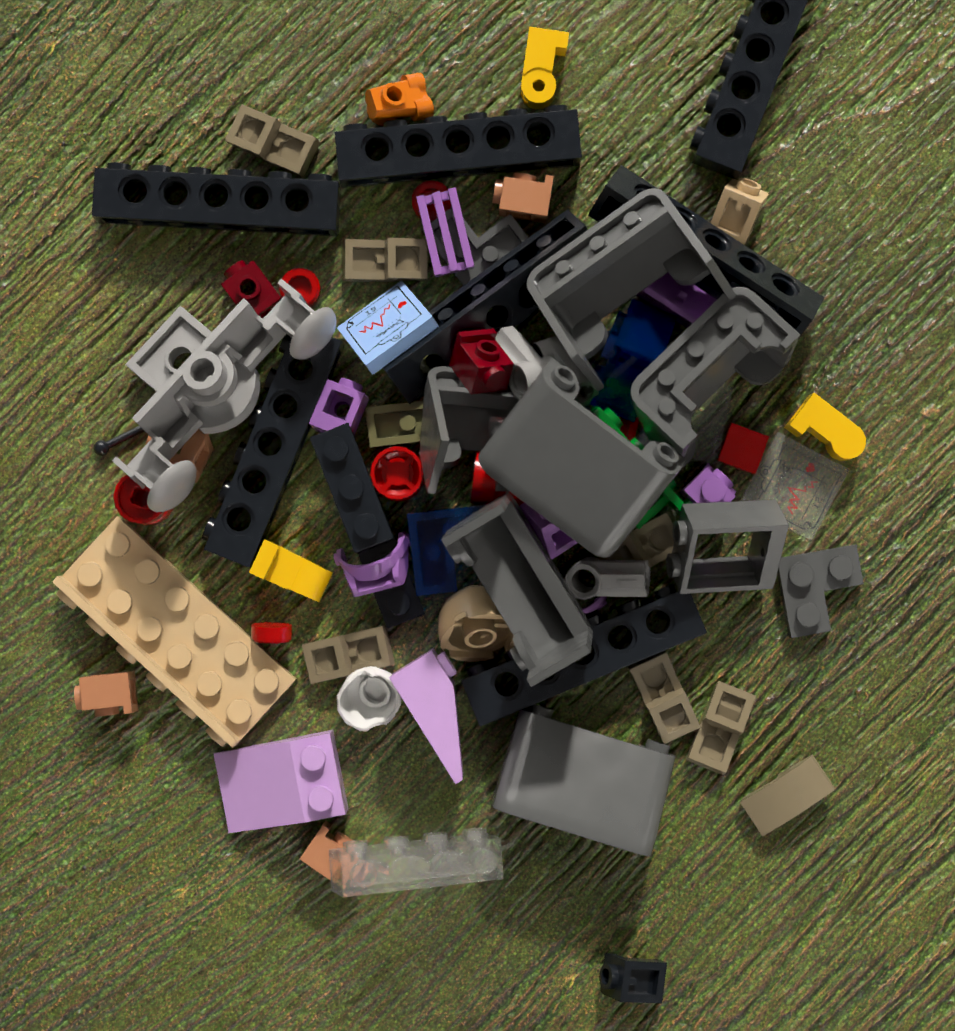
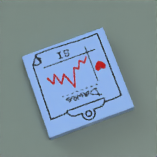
M401 280L338 326L337 329L373 375L439 326L433 316Z

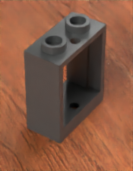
M777 500L682 504L679 521L673 523L672 553H668L666 558L667 574L670 578L674 579L679 593L773 589L789 527ZM753 532L748 556L693 559L698 534Z

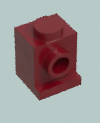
M243 260L238 261L224 273L227 280L221 283V285L236 306L244 298L262 319L282 299L254 260L247 265ZM249 281L256 284L255 292L251 295L243 294L242 286Z
M494 328L463 331L457 334L449 366L471 395L507 390L514 363L496 341L497 332Z

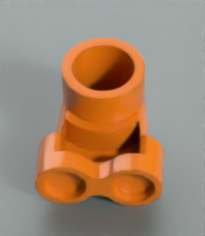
M422 73L402 75L401 80L398 82L367 89L365 92L367 114L377 125L383 126L384 122L396 120L398 117H411L413 121H419L434 115L433 102L427 95L426 81Z

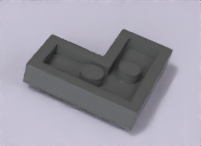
M451 207L445 212L456 261L460 263L464 262V257ZM511 214L480 237H477L464 220L474 268L453 274L461 285L464 286L529 237ZM437 218L431 222L437 252L445 264L449 265Z
M857 544L781 557L777 575L789 638L831 631L824 591L864 584Z

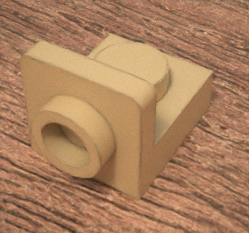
M747 178L731 179L724 187L711 224L746 245L760 210L769 194L762 191L761 185Z

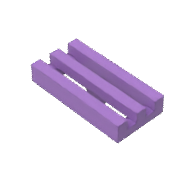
M456 187L444 192H433L432 195L416 196L435 277L473 269L474 262ZM448 200L451 203L464 257V262L460 263L456 261L443 202ZM435 204L449 265L443 267L440 264L427 205Z

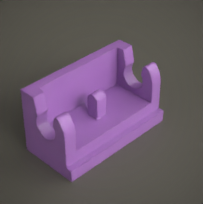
M669 272L636 295L685 328H688L717 300L694 284L685 286L676 283Z

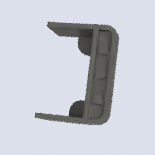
M657 188L647 189L637 194L534 268L527 279L529 293L572 361L597 391L603 389L604 385L588 359L597 354L605 346L608 339V331L601 319L669 272L676 283L685 286L695 284L711 274L729 300L736 296L713 258L668 196Z
M439 366L429 371L424 389L419 451L427 493H436L441 471L446 468H452L459 463L461 450L481 452L519 401L512 394L509 384L505 391L471 395L451 367ZM589 405L584 406L587 410L591 411Z
M509 491L447 530L441 539L457 564L463 561L475 571L514 635L513 642L515 647L511 648L510 652L522 671L528 668L527 682L531 687L591 653L593 629L589 620L519 504Z

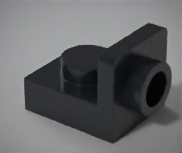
M605 953L604 963L599 973L600 992L619 1002L662 1004L667 962L659 959L624 958L614 953Z

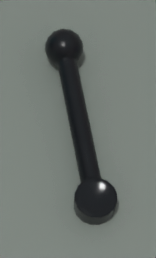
M137 426L108 441L99 440L94 444V452L99 456H104L109 452L110 448L145 431L140 426Z

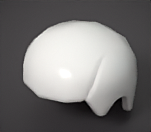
M369 666L355 670L346 678L337 694V711L347 725L359 731L367 732L375 726L387 725L395 717L401 706L402 698L389 678L392 675L390 672Z

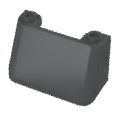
M732 288L736 296L730 300L725 293L720 296L632 383L630 392L631 404L649 442L659 441L673 446L677 453L687 459L681 470L690 462L695 453V440L698 435L691 427V418L695 411L735 372L754 385H764L774 380L788 366L800 334L755 292L748 288Z
M551 358L481 450L478 457L479 464L491 478L589 552L603 558L610 557L621 546L679 473L687 459L677 453L673 446L665 442L650 441L640 450L574 400L580 390L575 373L567 366L561 365L554 358Z
M537 704L531 705L529 710L525 708L519 710L492 797V807L501 812L636 854L651 856L676 758L675 755L669 753L670 746L647 739L645 746L635 745L560 722L552 717L554 710Z

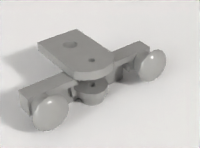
M280 279L277 284L285 296L263 319L255 312L250 303L243 298L211 332L183 307L179 306L125 365L156 393L132 419L152 439L128 465H125L118 457H115L112 461L142 489L145 486L150 489L147 498L149 509L155 512L171 510L189 495L196 481L195 465L189 460L180 461L173 465L169 460L198 429L204 434L223 432L236 427L250 415L257 403L260 392V374L255 367L286 334L292 337L289 348L290 354L293 358L299 360L315 356L329 343L336 328V315L331 308L323 307L314 311L308 306L299 292L283 279ZM183 353L191 354L178 369H174V361L179 355Z

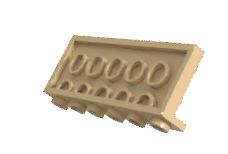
M117 516L62 576H57L53 580V584L59 588L56 595L72 609H75L77 606L80 607L89 616L86 622L95 632L102 637L108 633L119 643L116 647L118 653L131 664H135L136 661L142 664L149 671L146 674V678L162 692L168 688L178 697L179 700L175 703L178 708L191 719L198 716L209 726L205 730L206 733L222 747L226 743L232 748L236 746L297 680L296 677L260 644L254 642L248 633L120 516Z

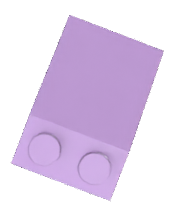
M434 648L394 672L389 678L454 783L457 784L463 780L455 682L452 679V676L457 674V671L445 652L437 655Z
M333 730L214 753L229 833L305 823L345 815L348 811Z

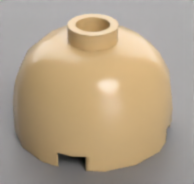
M467 586L451 595L442 605L438 618V636L440 647L443 651L444 649L449 650L451 658L466 662L486 661L494 658L493 651L504 646L506 653L515 646L513 642L514 635L484 586Z

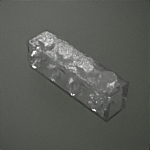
M469 828L462 830L463 835L448 837L447 832H431L423 834L422 840L408 841L407 836H392L383 838L384 844L368 845L367 840L343 842V848L329 849L331 891L342 897L501 880L504 879L501 838L488 834L487 828Z

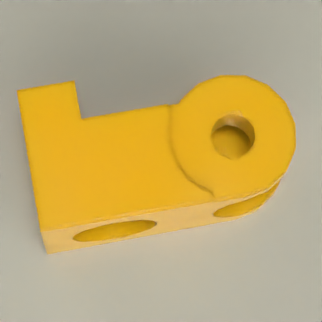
M529 26L521 80V98L529 108L535 110L544 109L553 102L556 92V80L552 75L555 55L566 57L569 32Z
M816 393L810 394L784 427L796 437L803 435L805 431L809 432L825 444L826 450L832 458L839 461L858 457L866 446V437L861 428Z
M264 539L249 573L287 590L297 592L317 602H320L333 574L328 569Z

